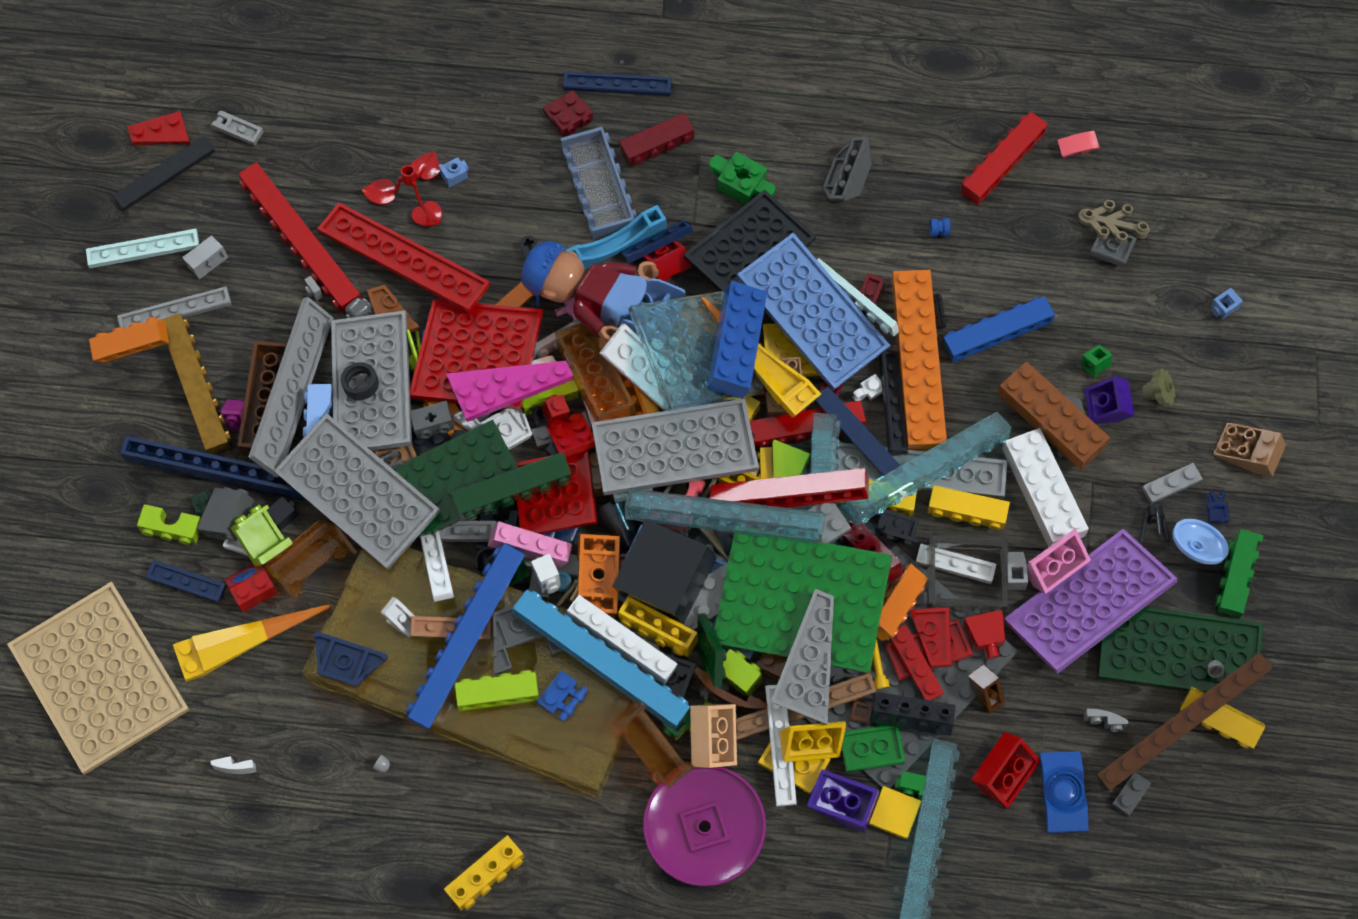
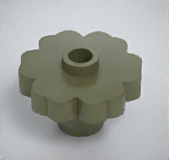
M1161 368L1153 371L1151 381L1143 385V394L1147 400H1157L1159 405H1162L1164 408L1174 404L1176 395L1171 376L1168 371Z

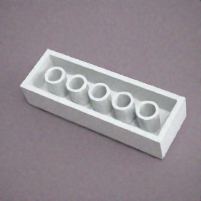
M1038 428L1006 440L1002 450L1048 547L1073 529L1077 530L1080 538L1085 537L1089 528L1041 429Z

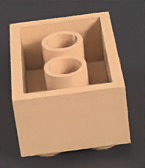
M736 704L690 706L692 767L713 768L737 765Z

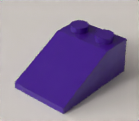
M821 769L807 807L848 828L865 833L879 798V790Z

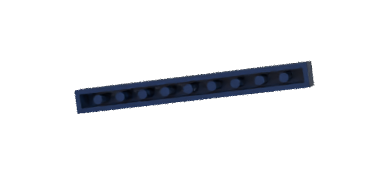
M129 436L125 437L120 452L125 462L308 501L280 476L274 477L258 464Z

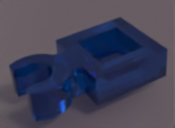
M1211 490L1209 493V499L1212 502L1207 504L1208 523H1228L1230 521L1228 503L1222 502L1225 497L1224 490L1220 491V497L1214 495V490Z

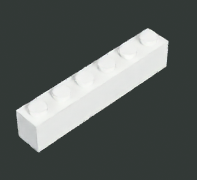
M578 595L567 610V615L577 625L587 628L590 634L602 639L607 646L619 651L624 658L637 664L641 670L651 674L661 684L665 685L676 670V662L582 596Z

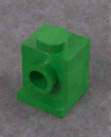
M1098 345L1083 354L1081 368L1093 378H1096L1098 373L1112 365L1113 355L1101 345Z
M686 714L675 730L661 722L664 725L662 730L668 736L674 735L678 738L691 723V717Z
M902 771L901 777L897 776L895 788L910 797L917 795V799L921 800L926 776Z

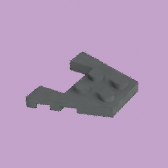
M514 605L493 612L495 675L512 670V665L506 652L507 649L544 637L512 614ZM545 637L552 656L564 652V650Z

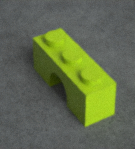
M144 504L137 524L143 535L149 537L156 535L167 541L174 539L179 540L184 545H190V543L197 545L200 531L197 530L201 520L199 516L181 513L179 520L175 524L167 525L164 524L166 513L163 508Z

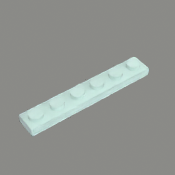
M197 229L88 248L86 249L89 268L193 250L199 245Z
M820 258L817 259L859 310L866 313L869 320L872 322L876 321L885 333L889 332L892 336L899 332L896 321Z

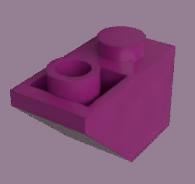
M227 399L221 409V415L227 428L240 430L244 400Z

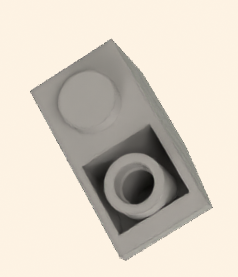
M1004 552L1006 590H1026L1028 573L1024 552Z

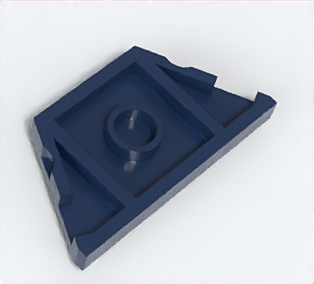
M318 631L314 633L317 670L320 676L357 688L388 659V655Z

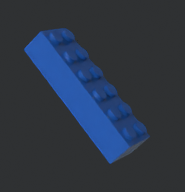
M732 280L724 291L707 382L708 389L741 399L750 390L767 291Z

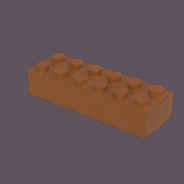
M1027 361L999 386L998 395L1033 428H1040L1045 439L1080 471L1108 446L1110 437Z

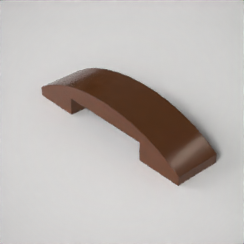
M697 667L691 672L702 688L721 702L736 704L737 708L748 710L764 709L768 705L751 695L746 696L745 700H742L719 687L714 688L708 673Z

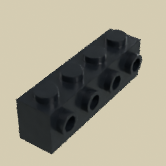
M876 692L871 723L951 736L956 705Z

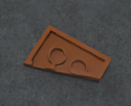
M385 284L367 290L375 314L404 311ZM406 311L407 329L410 330V333L420 330L418 324L412 320Z

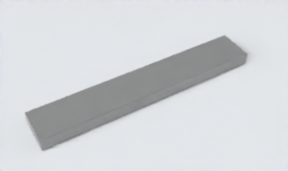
M225 286L117 315L119 326L127 328L131 323H143L151 317H157V319L161 320L181 313L182 318H186L232 304L228 288Z

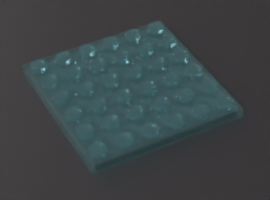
M724 291L631 305L628 309L668 411L737 399V397L707 388L718 323L701 302V297H705L721 312ZM754 371L751 388L745 397L764 394L768 391Z

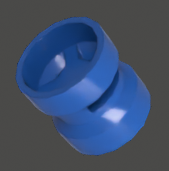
M943 218L939 221L937 219H930V236L937 237L939 234L944 237L950 236V219Z

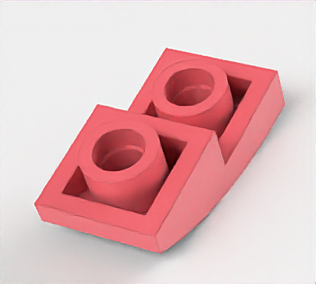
M1095 131L1058 139L1063 158L1078 153L1084 154L1100 148Z

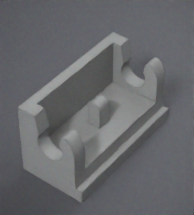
M211 235L182 258L188 265L187 267L200 280L226 260L228 255L223 246Z

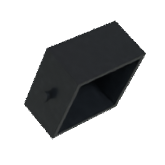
M645 520L612 587L623 598L627 599L629 596L661 614L684 624L717 557L707 545L688 538V534L682 531L677 533Z

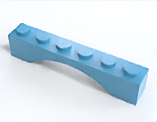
M656 205L640 213L633 221L617 232L592 243L575 245L566 251L576 253L586 270L592 264H598L666 229V218L659 206Z

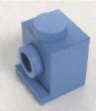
M458 157L444 165H438L440 175L449 188L468 178L467 171L469 168L464 160L460 161Z
M1229 288L1213 300L1211 311L1216 317L1220 316L1224 319L1234 311L1239 310L1243 300L1232 288Z

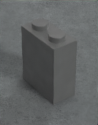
M214 488L197 526V530L208 538L237 541L230 527L236 524L234 520L240 516H248L254 499L248 496L249 493L243 489Z

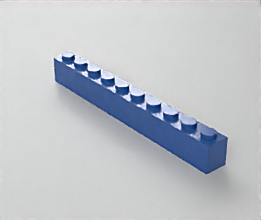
M506 543L501 547H496L492 554L494 560L491 564L487 563L482 572L485 575L483 580H478L473 588V591H475L473 598L469 597L463 606L466 609L463 616L459 614L454 622V625L457 627L453 633H448L444 641L447 645L444 650L440 649L434 659L437 663L434 668L430 666L425 675L427 681L424 685L420 684L415 693L418 696L414 703L410 702L405 711L408 714L406 720L426 731L430 729L525 554Z

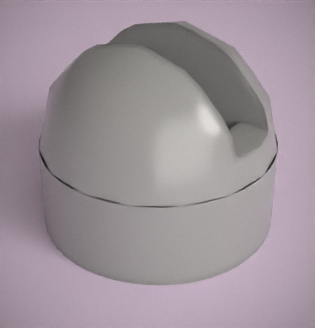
M1213 660L1208 664L1209 676L1218 678L1224 674V666L1220 661Z
M380 755L373 769L378 772H386L390 766L389 760Z

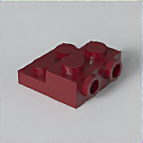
M574 90L543 107L544 113L562 137L573 134L576 129L588 125L593 120V112L583 99L580 100Z

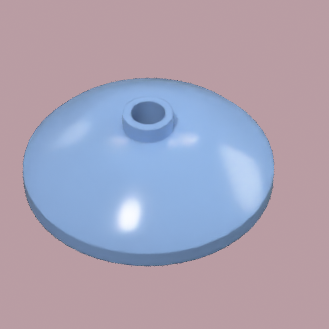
M1184 519L1179 521L1173 529L1172 535L1176 546L1185 556L1193 561L1202 564H1218L1228 555L1229 548L1226 539L1216 528L1206 522L1196 519Z

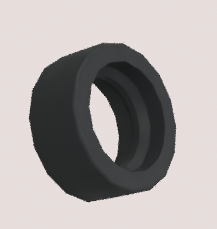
M365 362L353 363L345 368L341 374L342 388L351 399H368L378 389V376L374 368ZM358 374H368L371 380L363 388L353 389L349 386L350 380Z

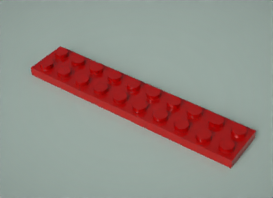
M340 202L317 228L318 233L468 313L471 312L491 286L490 281Z

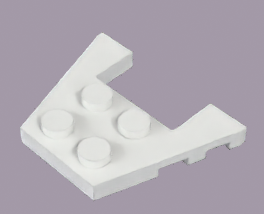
M504 409L482 422H479L477 419L467 422L462 411L453 417L454 421L468 431L494 420L509 450L530 439L532 436L525 413L523 414L522 409Z

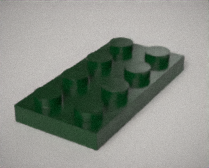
M700 613L697 618L698 642L696 650L714 688L722 687V679H725L726 676L725 668L723 667V661H726V650L722 648V643L717 638L716 630H713L712 621L708 619L706 613Z

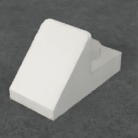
M392 597L380 613L387 618L386 622L410 638V617L415 615L397 598Z

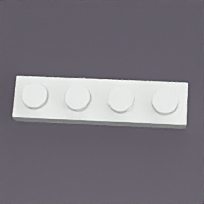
M920 544L915 563L988 584L992 583L996 568L995 563Z

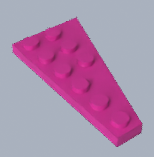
M567 361L446 374L467 422L574 380Z

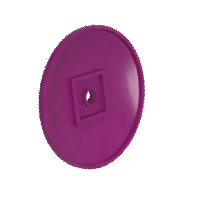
M689 766L665 778L652 793L644 814V837L652 858L669 876L693 886H717L730 882L742 875L758 857L766 833L765 812L756 791L740 775L723 767L703 768ZM702 822H707L711 828L708 832L699 830V825Z

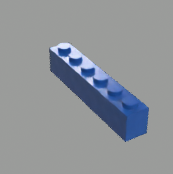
M1045 296L1041 298L1035 297L1029 303L1024 305L1018 304L1006 312L1000 311L992 318L986 317L977 324L964 326L957 332H948L943 338L942 346L951 363H954L1053 322L1055 313Z

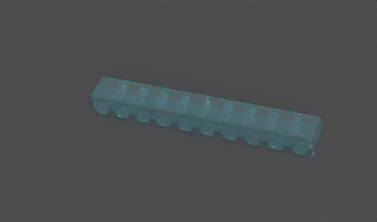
M995 412L870 483L869 499L845 501L842 504V510L855 526L865 523L877 513H883L891 505H897L905 497L913 496L919 489L930 486L933 481L944 478L952 470L960 469L966 462L974 461L980 454L991 451L994 446L1000 443L1003 444L1010 438L1012 427L998 412Z
M630 488L625 502V519L648 520L654 523L821 544L825 527V513Z
M933 739L926 781L920 803L899 919L930 918L931 908H928V902L933 900L935 888L931 887L932 880H936L938 875V868L935 867L936 860L941 858L942 848H939V842L944 840L946 828H942L943 820L947 821L949 809L946 808L947 801H951L953 789H949L950 782L955 780L956 770L953 769L954 762L958 763L960 751L956 750L957 743Z

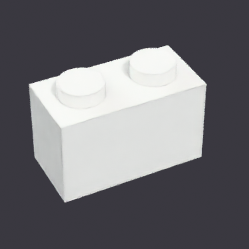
M550 554L531 561L533 574L542 593L551 594L556 592L561 587L559 573Z

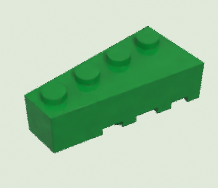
M1240 529L1233 541H1229V557L1225 559L1222 569L1225 570V575L1221 577L1219 582L1221 593L1217 595L1215 600V606H1217L1216 613L1240 619L1244 614L1250 590L1247 584L1250 585L1254 575V570L1251 567H1254L1256 559H1258L1259 551H1256V548L1262 542L1264 535Z

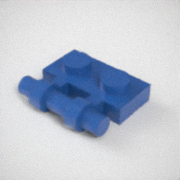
M561 670L538 699L537 704L552 715L559 709L562 713L558 718L565 722L568 716L571 717L573 715V710L579 702H583L589 690L582 686L579 691H576L574 688L578 682ZM569 695L573 697L568 705L563 704Z

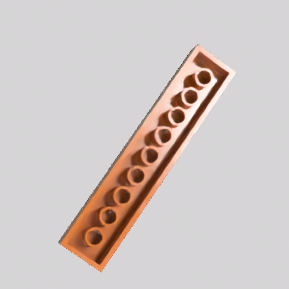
M931 270L893 271L891 283L894 317L899 329L896 339L908 450L945 452L947 438Z

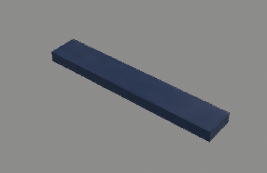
M564 72L563 90L671 96L672 78Z
M829 387L824 389L821 395L814 400L890 484L905 472L902 466Z

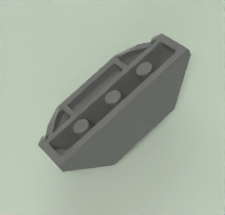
M852 137L848 141L849 143L834 157L823 186L830 201H846L860 196L871 167L870 146L867 137Z

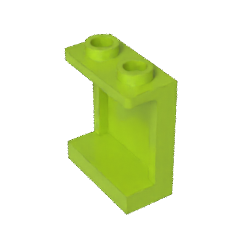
M259 504L249 510L251 514L246 517L245 515L240 516L234 520L236 524L230 527L255 567L263 565L293 544L289 537L284 539L267 512V509H269L268 505L261 507Z

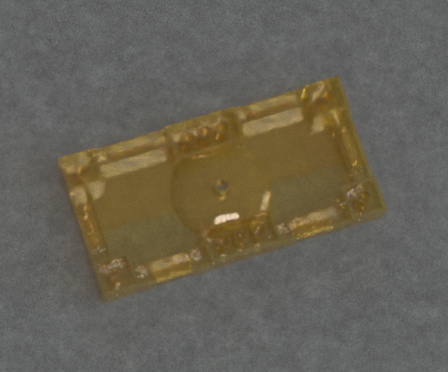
M408 547L396 562L387 569L362 548L345 582L346 587L330 620L327 619L321 633L388 655V659L356 688L318 674L315 644L302 671L306 681L340 695L345 694L406 719L408 714L405 711L410 702L414 703L418 696L415 693L420 684L424 685L427 681L425 675L430 666L434 668L437 663L434 659L440 649L444 650L447 643L442 638H408L386 622L387 618L380 612L392 597H395L415 616L457 618L459 614L463 616L466 610L463 608L469 597L473 598L475 591H473L474 586L478 580L482 581L484 577L460 567L457 569L447 565L454 597L434 602L425 557L422 552ZM508 586L494 612L515 605L524 592ZM555 605L559 613L563 616L567 614L568 609ZM493 614L490 618L491 639L489 641H477L455 683L467 678L479 680L482 676L500 677L499 675L501 674H494ZM545 637L507 649L506 652L512 665V670L504 673L516 675L525 670L536 672L539 698L561 670L578 682L574 688L576 691L585 686L589 690L585 695V699L582 703L579 702L573 710V715L571 717L568 716L565 722L558 718L562 711L558 709L552 715L538 705L537 701L459 711L454 683L428 730L487 754L492 753L597 798L600 797L614 764L616 754L638 705L565 651L552 656ZM643 639L660 651V645ZM480 661H487V664L485 666H478V663ZM569 695L563 704L568 705L573 697Z

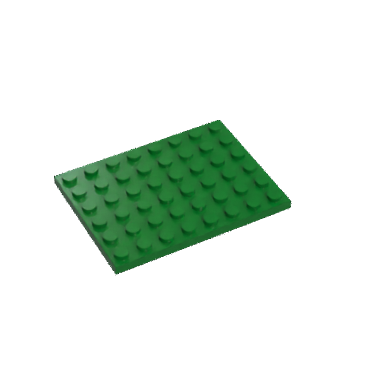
M735 527L714 629L717 632V638L721 640L723 646L788 658L814 590L817 589L834 596L831 666L870 674L892 555Z

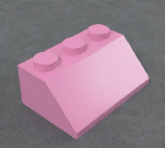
M1073 529L1028 563L1027 573L1034 588L1046 594L1091 561L1077 530Z

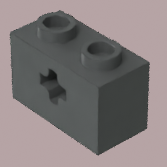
M447 401L410 411L417 439H427L432 435L448 433L450 430L455 429Z

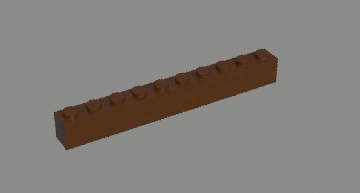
M1261 653L1256 654L1097 773L1096 776L1105 788L1110 791L1273 668Z

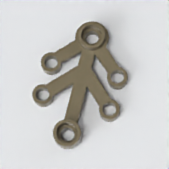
M1106 200L1103 206L1094 210L1082 209L1078 215L1080 223L1085 226H1091L1100 239H1107L1111 232L1119 244L1126 243L1128 235L1124 231H1119L1118 228L1134 231L1135 237L1139 239H1145L1150 231L1148 224L1145 222L1133 224L1118 220L1132 215L1133 207L1129 204L1123 205L1122 210L1106 217L1100 216L1105 212H1112L1114 210L1115 203L1112 200ZM1099 223L1104 224L1106 227H1101Z

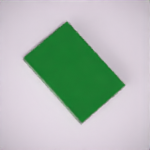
M884 725L845 731L841 751L846 773L906 763L898 727Z

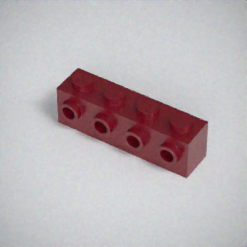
M682 113L619 141L620 151L629 167L637 166L649 158H656L665 151H671L676 146L691 142L694 139V128L686 114Z
M855 515L846 520L852 530L837 539L841 546L844 545L846 547L892 555L887 584L903 574L901 561Z

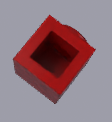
M563 394L547 397L542 406V411L548 424L555 420L567 418L570 412Z

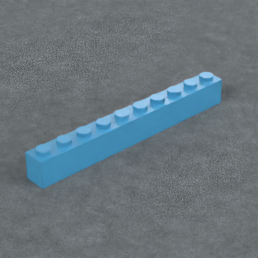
M526 590L512 608V614L673 730L676 729L690 708L688 702L683 697L673 695L669 687L655 682L656 679L651 674L641 672L639 666L634 662H627L622 658L623 655L619 651L609 649L602 639L598 637L595 639L590 635V631L587 628L577 626L573 623L574 620L567 614L563 616L558 612V608L555 605L545 603L541 600L542 597L535 591L530 592Z

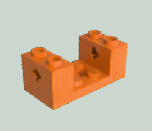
M580 534L577 541L579 568L578 594L576 598L578 595L582 596L614 619L617 615L618 592L612 585L619 573L620 536ZM601 570L604 577L602 579L594 578L593 571Z

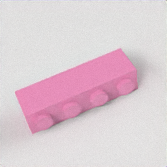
M499 521L492 527L488 546L493 548L501 547L506 543L525 554L524 557L533 560L550 554L555 566L559 568L568 563L572 547L570 543Z

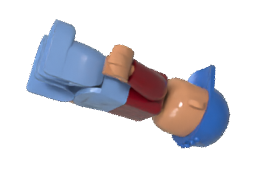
M544 241L534 246L528 253L521 272V281L524 287L536 296L537 307H540L542 297L557 303L569 302L575 297L573 313L597 338L600 337L599 347L601 350L621 324H626L659 355L668 331L671 332L679 319L685 297L684 289L656 279L659 271L653 262L646 261L641 263L638 270L636 269L637 266L617 262H605L600 265L592 264L585 274L584 264L577 254L572 251L567 252L565 246L553 241Z

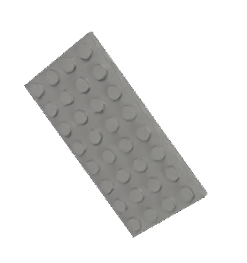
M405 310L331 320L333 419L371 451L412 445L408 336L406 333L407 313ZM365 362L371 365L378 376V389L368 399H351L342 388L341 374L345 368L353 363ZM358 374L350 380L349 386L353 389L363 388L369 383L371 378L368 374Z
M745 399L592 422L604 495L759 471Z
M327 413L274 470L387 569L396 562L441 511Z

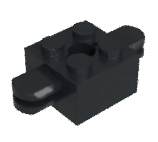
M671 649L670 654H663L676 662L677 667L665 685L672 690L671 693L676 697L681 696L685 699L694 677L691 672L696 668V664L689 662V657L685 655L679 656Z

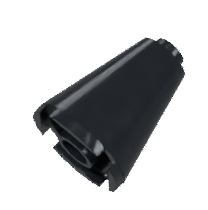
M630 501L609 502L596 510L597 520L610 536H620L619 547L621 550L626 549L628 552L637 534Z

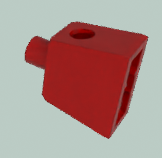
M1002 610L966 617L963 626L975 651L985 650L988 660L998 658L997 648L1003 646L1005 642Z

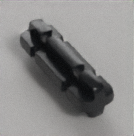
M933 294L936 329H944L946 327V320L944 319L945 314L943 303L941 302L942 297L941 294Z

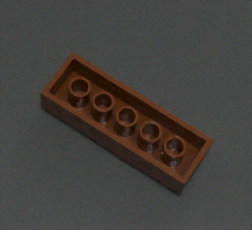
M254 341L237 445L241 455L250 454L287 343Z

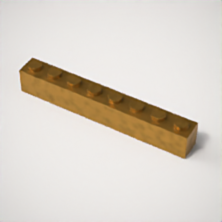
M181 313L161 319L166 323L169 344L167 345L206 452L215 455L231 449L229 442L232 441L228 430L224 431L223 426L226 424L222 415H218L217 409H220L217 399H212L211 393L214 391L211 383L206 382L205 377L208 374L205 367L200 366L199 361L202 358L199 350H195L193 345H196L193 334L189 335L187 329H190L187 318L183 319Z

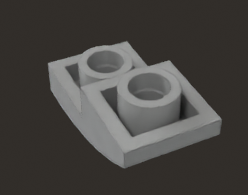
M1087 708L1084 712V721H1090V724H1101L1104 721V728L1110 729L1111 732H1121L1128 725L1127 719L1109 711Z

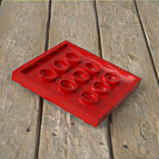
M589 450L566 457L572 475V481H569V485L562 488L555 486L546 494L540 495V492L533 494V498L526 501L517 500L520 528L542 535L598 524ZM550 456L517 462L516 465L520 468Z

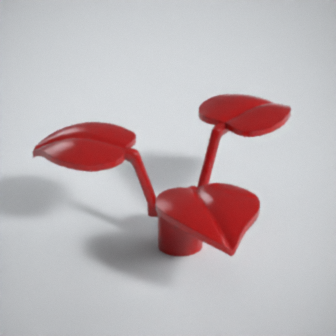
M435 151L417 158L411 165L403 166L396 187L389 179H379L362 188L363 194L369 201L378 205H386L394 201V193L398 192L400 184L403 182L406 186H413L420 205L412 211V219L416 224L420 226H435L442 220L440 206L434 201H427L423 204L416 187L417 179L431 180L438 176L440 172L439 162Z

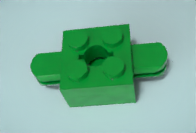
M735 152L730 161L719 155L711 158L710 171L719 176L717 179L718 191L745 205L763 190H766L771 196H775V185L766 181L768 168L738 152Z

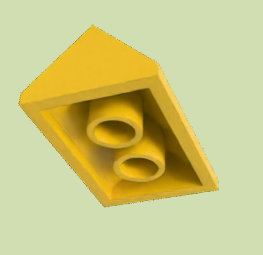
M846 722L828 723V725L821 723L789 726L779 731L783 761L792 762L840 757Z

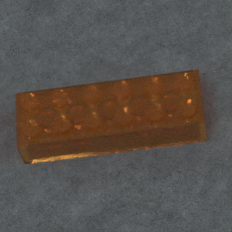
M582 323L555 332L556 346L563 360L567 361L574 381L594 421L635 416L634 403L616 368L599 354L601 352L599 347L600 337L597 338Z

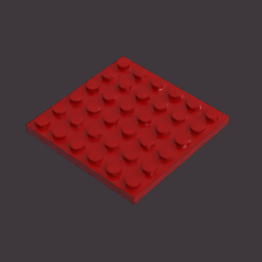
M433 299L410 387V399L437 402L447 401V403L459 404L446 374L532 364L543 310L477 303L471 312L468 313L446 300ZM524 400L504 408L521 410Z

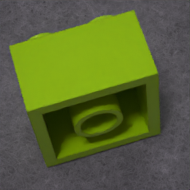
M729 649L726 653V661H723L726 673L723 680L728 682L729 685L746 698V696L752 695L763 682L761 669L754 663H747L746 657L738 650L734 652Z

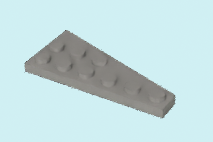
M815 589L771 703L828 725L834 596Z

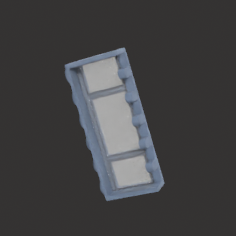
M603 127L560 138L561 148L593 240L600 236L617 232L633 221L637 215L635 209L631 210V197L625 193L624 189H627L624 178L621 179L619 176L621 174L620 166L618 163L615 164V152L613 148L609 147L610 138L607 132L604 133Z

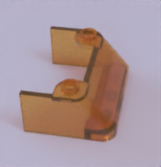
M322 519L292 541V545L270 559L263 568L282 591L293 601L297 602L299 599L296 596L302 591L303 580L330 558L342 559L347 555V551L352 554H356L357 551L338 527Z
M633 700L613 721L615 726L612 729L619 737L623 736L652 773L649 775L657 785L660 783L670 788L690 772L694 766L680 758L644 711L647 707L646 704Z

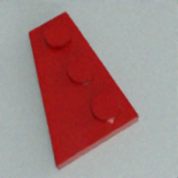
M180 111L128 126L133 145H156V143H167V145L184 143V145H191Z
M949 607L910 610L931 667H952Z

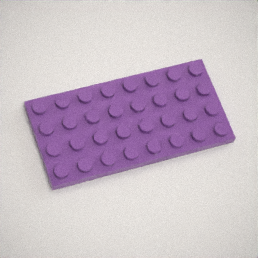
M1124 529L1090 553L1091 561L1048 593L1045 594L1040 591L1004 618L1005 623L1057 674L1177 583V578Z

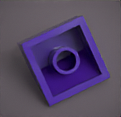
M1114 376L1084 388L1089 419L1095 424L1120 422L1134 416L1128 380Z

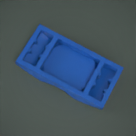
M1080 751L1040 753L1047 833L1088 832V807Z

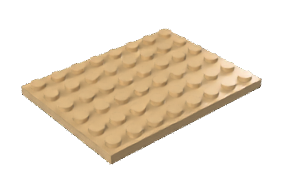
M112 582L7 644L84 775L189 711L188 706Z

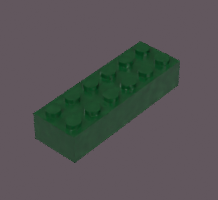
M561 452L453 491L451 494L460 518L471 521L476 519L477 515L481 513L487 515L495 512V508L501 506L503 508L514 505V501L520 499L522 501L533 498V494L539 492L540 495L546 494L555 486L559 488L565 487L570 484L569 481H572V475L565 455Z

